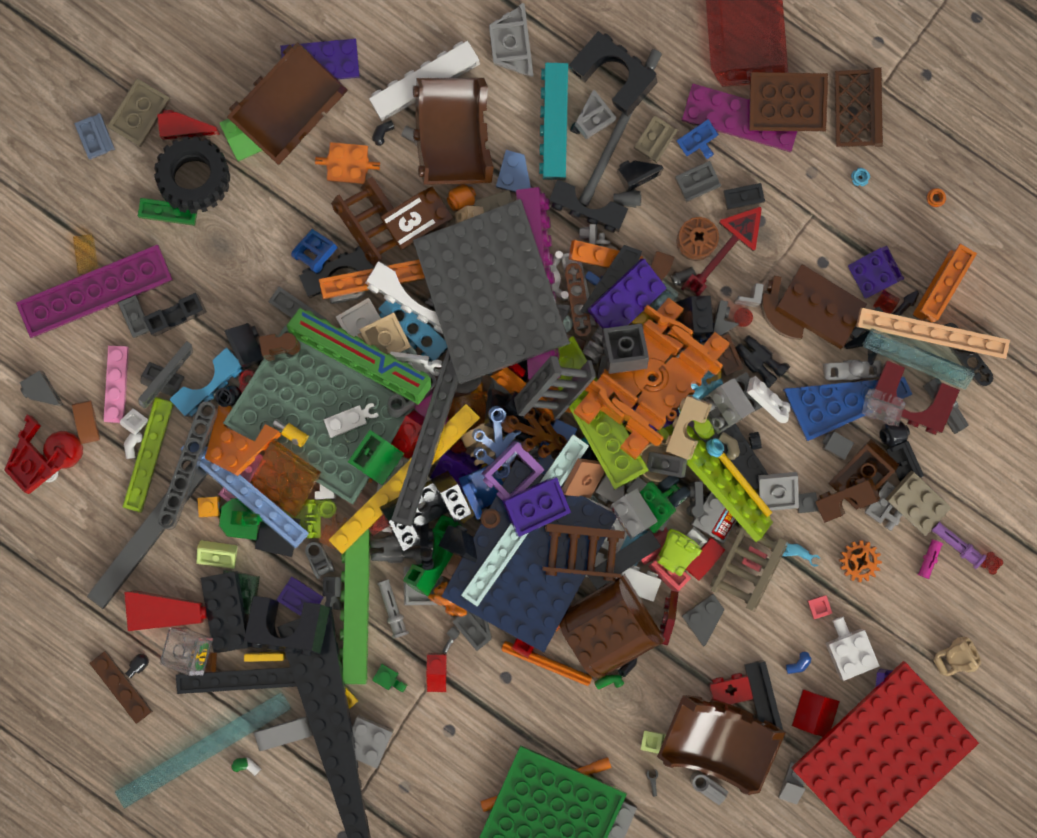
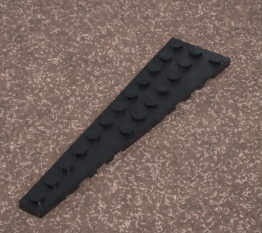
M329 607L321 654L313 653V656L302 655L301 651H296V654L286 653L347 838H371L365 812V801L361 790L362 783L358 773L359 766L355 755L356 748L348 700L345 694V683L342 678V665L339 660V647L336 642L332 607ZM300 618L278 626L280 637L286 638L292 635L299 626Z

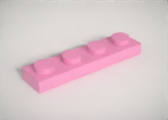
M108 346L104 422L120 423V420L125 416L129 347Z

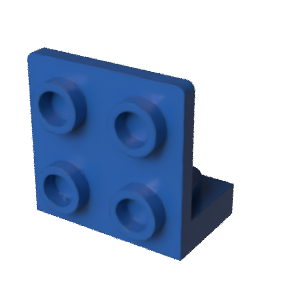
M489 465L459 478L477 519L481 518L482 509L492 504L498 492L494 487H488L483 481L485 477L481 473ZM491 475L502 486V479H498Z

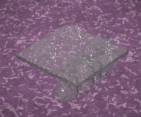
M869 389L865 396L862 413L871 419L876 418L888 425L899 427L906 402L902 398L894 396L890 403L891 394L888 401L885 402L887 393H884L882 400H880L883 392Z

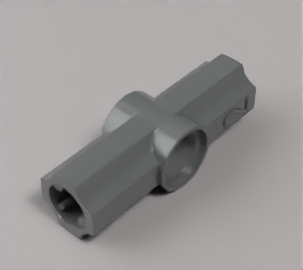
M938 377L923 385L931 400H933L936 390L941 383ZM955 401L947 420V424L954 434L969 426L958 409L957 401Z

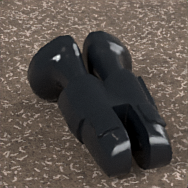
M747 335L743 340L753 351L750 353L740 343L735 349L752 373L758 371L765 385L770 388L778 380L777 377L780 378L791 366L788 363H780L772 358L773 352L765 345H761L752 336ZM767 363L774 371V373L777 375V377L773 375L771 372H769L763 366V364Z

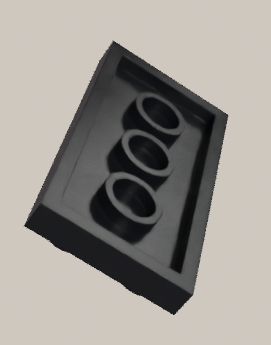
M238 571L200 578L213 652L221 653L249 648L251 644L244 642L247 619Z

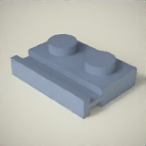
M100 113L74 123L88 159L91 160L108 153V151L115 150Z

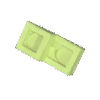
M644 730L641 750L659 753L666 734Z

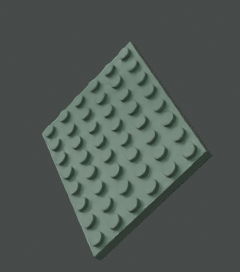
M284 326L283 330L281 331L278 337H281V335L284 333H288V329L286 326ZM299 341L301 349L297 354L275 355V360L273 361L263 359L223 424L253 441L257 439L265 424L282 433V430L273 425L276 419L285 425L288 423L292 424L309 435L306 443L299 447L281 435L278 439L275 438L269 443L266 451L349 503L354 504L370 477L348 463V460L369 430L391 444L405 416L411 413L414 407L399 418L391 417L387 410L388 400L395 393ZM368 404H375V407L371 408L369 413H378L379 416L377 418L371 419L368 417L366 418V425L330 438L324 419L359 405L364 410ZM399 404L392 405L395 409L401 408Z

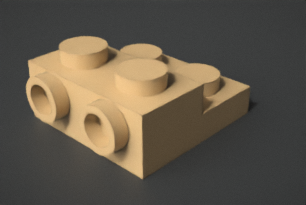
M394 312L359 329L361 333L358 336L364 343L376 346L385 354H390V352L400 353L411 347Z

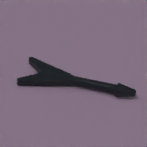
M918 290L905 296L904 302L892 314L901 316L910 305L914 306L919 296ZM869 330L846 343L844 347L845 349L868 347V363L873 365L887 333Z

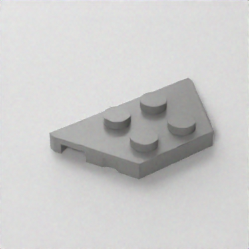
M522 3L519 7L510 13H506L501 19L489 25L493 64L533 77L525 3Z

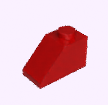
M447 653L427 654V692H446Z

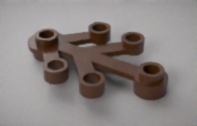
M533 408L523 416L532 427L520 423L517 417L513 415L507 416L501 422L503 430L507 433L519 430L534 436L532 439L527 438L522 442L521 446L526 452L531 451L542 441L548 442V446L542 445L538 449V454L542 458L549 456L552 451L561 452L567 443L566 438L558 434L550 424V415L542 413L538 417L537 422L534 417L535 410ZM540 424L544 426L548 434L544 432Z

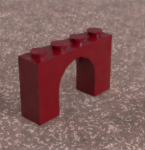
M887 360L868 402V405L872 406L871 409L882 413V411L890 413L889 417L899 421L900 418L908 421L907 424L918 428L920 425L925 427V431L932 435L943 433L960 390L940 383L930 406L926 410L910 412L904 409L897 399V387L905 367Z

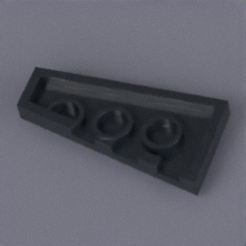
M623 245L580 312L591 315L587 309L639 261L642 251Z
M735 423L723 431L738 442L740 454L731 462L756 490L759 487L758 475H768V473ZM714 429V435L710 439H718L721 433L717 434ZM722 442L724 445L723 453L727 454V445Z

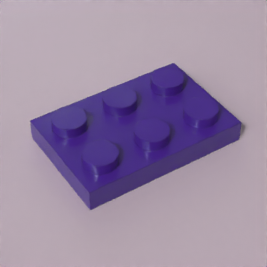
M556 476L502 500L518 537L571 513Z

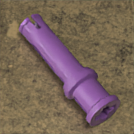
M940 521L931 530L957 550L962 559L965 558L973 564L974 569H977L986 559L985 554L982 555L973 548L974 545L966 544L941 524Z

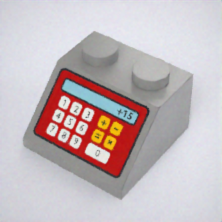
M638 489L624 495L610 506L630 540L658 522Z
M709 491L703 501V514L699 517H694L691 525L724 544L737 520L715 495Z

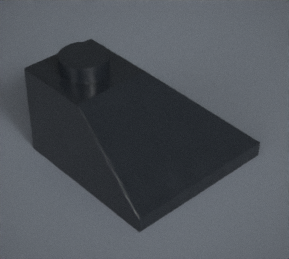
M627 160L619 165L620 168L617 169V174L626 191H629L660 176L664 168L658 164L636 160L630 162Z

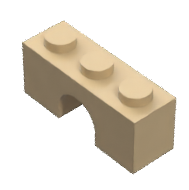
M687 396L686 399L683 398L679 407L681 413L679 417L676 416L672 425L674 428L673 434L669 435L666 440L667 452L687 460L692 458L698 440L688 435L687 426L692 420L705 423L712 406L711 403L693 396Z

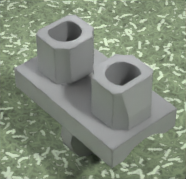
M596 224L580 228V239H589L590 244L602 247L610 245V241L605 240V233H599V240H597L598 227H596Z

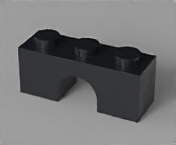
M193 293L179 300V303L170 308L160 309L143 317L151 335L156 337L207 313L200 296L197 293Z

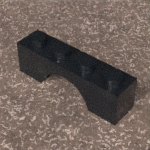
M559 179L549 199V204H552L551 207L553 209L569 211L570 216L578 219L581 216L587 219V223L605 226L604 229L611 233L619 232L629 209L612 201L603 208L589 209L578 201L575 186Z
M356 247L355 252L350 254L344 252L338 255V259L334 261L326 260L322 270L318 273H315L310 268L303 270V274L299 275L307 296L313 298L320 295L319 279L331 277L339 269L350 268L357 272L373 269V265L365 258V253L361 247Z

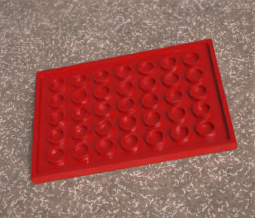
M903 661L882 683L876 686L800 758L791 769L856 838H881L968 755L979 742L914 670Z

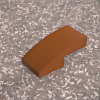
M92 401L72 404L80 444L99 441L100 434L95 421L96 415Z

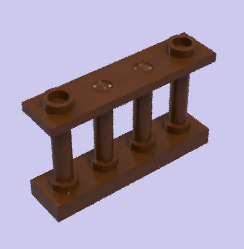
M370 177L361 186V192L346 200H343L339 194L331 204L334 212L340 216L365 253V258L374 267L382 259L380 254L395 247L397 244L394 239H391L375 248L370 238L387 229L384 223L377 225L367 232L359 224V222L376 213L381 217L394 209L375 179ZM364 198H368L373 207L354 216L348 207Z
M557 524L545 525V532H549V536H551L548 567L541 566V570L546 571L545 575L557 576V572L604 576L603 580L615 581V578H621V574L614 573L616 544L619 542V539H624L625 531ZM561 533L569 534L568 538H570L567 569L556 568L558 538L561 537ZM580 535H587L590 540L587 571L575 570L577 544ZM600 537H607V541H609L606 572H595L597 540Z

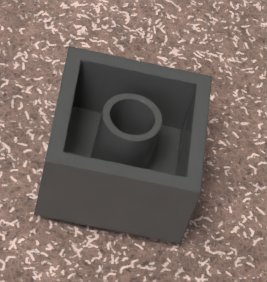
M642 324L603 329L602 343L609 374L647 369L649 355Z

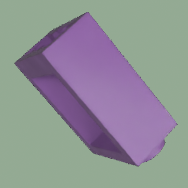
M514 441L481 474L485 477L483 479L485 484L490 488L494 487L498 491L496 495L501 500H505L524 491L544 469L528 452L523 450L518 442ZM515 452L533 472L509 494L491 475Z

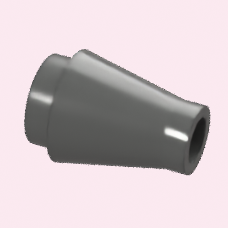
M633 189L614 193V203L637 208L642 203L641 191Z

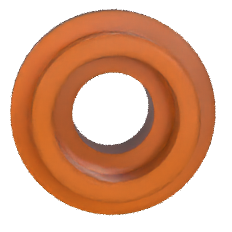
M934 188L928 192L927 202L932 207H940L946 201V194L943 190ZM933 195H937L939 200L934 201Z

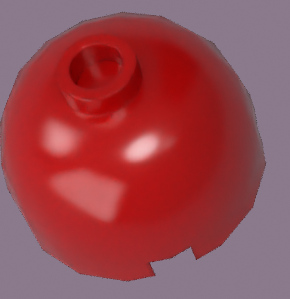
M69 431L52 433L43 445V454L47 461L57 447L62 448L72 458L61 469L74 467L83 455V445L80 444L79 438Z

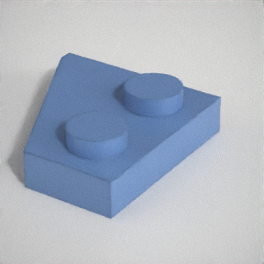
M506 150L496 188L515 193L518 189L531 188L524 154Z

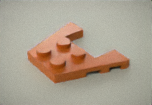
M219 405L205 459L238 476L255 460V457L262 450L265 451L269 447V443L281 436V432L265 424L257 439L253 441L227 428L228 426L223 424L232 407H222Z

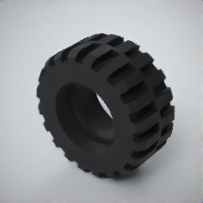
M186 136L182 137V141L178 142L177 139L172 141L173 145L170 147L166 145L163 148L164 154L159 153L157 157L158 163H155L154 166L156 172L154 177L162 197L166 202H169L171 207L174 209L178 207L184 213L187 210H190L191 214H197V210H202L203 213L208 211L207 207L212 206L214 208L217 206L216 201L218 199L222 201L225 197L224 192H228V182H230L229 167L223 152H220L217 145H211V142L207 139L201 141L200 137L194 136L193 139H189ZM199 161L208 165L210 176L202 186L195 189H185L178 186L175 182L177 170L185 163Z

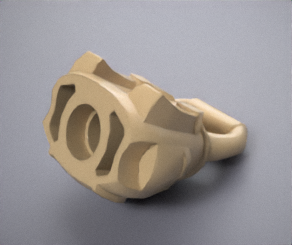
M958 637L953 640L952 645L945 650L939 651L933 660L940 674L945 676H951L957 672H975L981 665L978 651L972 640L968 637ZM940 656H946L949 665L952 667L951 670L947 671Z

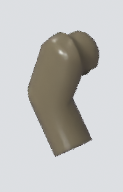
M722 432L718 440L727 445L728 452L726 455L730 460H734L740 454L738 442Z

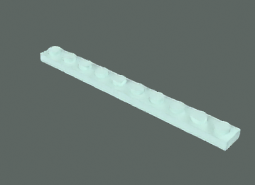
M572 435L539 483L556 476L560 486H562L577 459L582 457L589 445ZM511 523L461 596L478 606L527 534L521 537L516 536Z

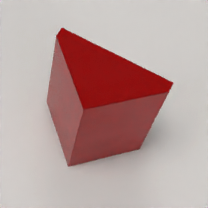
M803 689L791 726L824 737L832 729L840 701Z

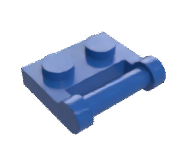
M311 229L293 249L291 256L296 260H301L310 266L312 271L318 273L322 270L325 261L338 247L335 243L314 229ZM307 249L317 257L313 260L305 255L304 251Z

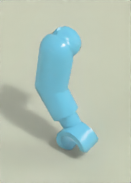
M788 544L783 556H799L804 560L807 559L813 567L819 566L812 564L813 558L820 559L818 555H811L808 550L799 544Z

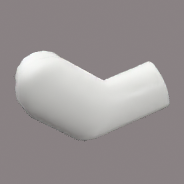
M140 432L136 435L130 433L125 440L126 459L136 458L134 446L143 439Z

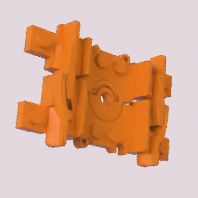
M669 297L657 311L649 305L644 309V313L658 323L655 324L648 319L643 324L649 355L647 369L609 374L604 369L597 382L593 380L586 387L585 391L588 394L574 410V414L588 424L592 422L600 411H603L620 425L624 420L627 421L625 429L631 434L621 445L620 449L635 460L650 442L655 446H659L663 441V436L652 429L650 425L660 431L666 423V418L669 421L675 420L677 416L675 410L679 408L683 398L686 399L688 395H694L695 390L691 388V384H697L700 387L702 384L701 379L708 371L714 375L721 371L723 365L717 360L730 344L716 332L711 335L704 345L696 341L692 337L693 331L676 321L684 309ZM668 329H671V331H669L667 335H665V332ZM671 355L674 356L665 364V362L670 358ZM652 375L656 380L650 381L648 377Z

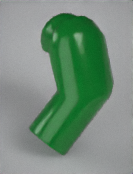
M619 674L606 675L594 682L598 690L614 683L616 688L624 685L623 677Z

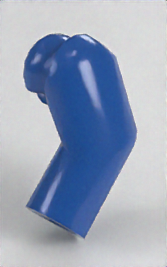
M801 652L797 663L787 664V674L805 671L811 663L809 653Z

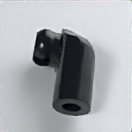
M637 658L623 665L618 670L619 674L626 677L636 666Z

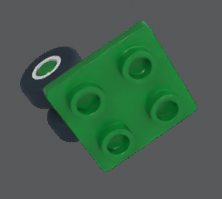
M667 476L658 486L650 481L640 491L641 496L658 521L649 527L653 533L657 532L676 511L675 507L682 504L691 494L687 487L679 488L677 486L679 478L676 476Z

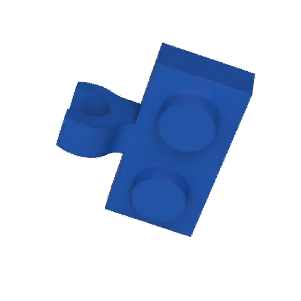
M708 119L678 139L677 143L686 156L700 148L706 159H708L714 153L707 143L719 134Z

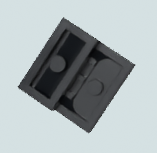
M292 518L296 523L300 524L301 519ZM263 520L260 522L255 549L292 557L294 547Z

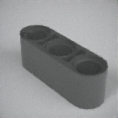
M426 373L431 378V388L423 400L434 392L436 386V378L431 373ZM395 393L388 400L387 410L391 417L399 418L418 404ZM399 404L401 408L395 409L392 405Z

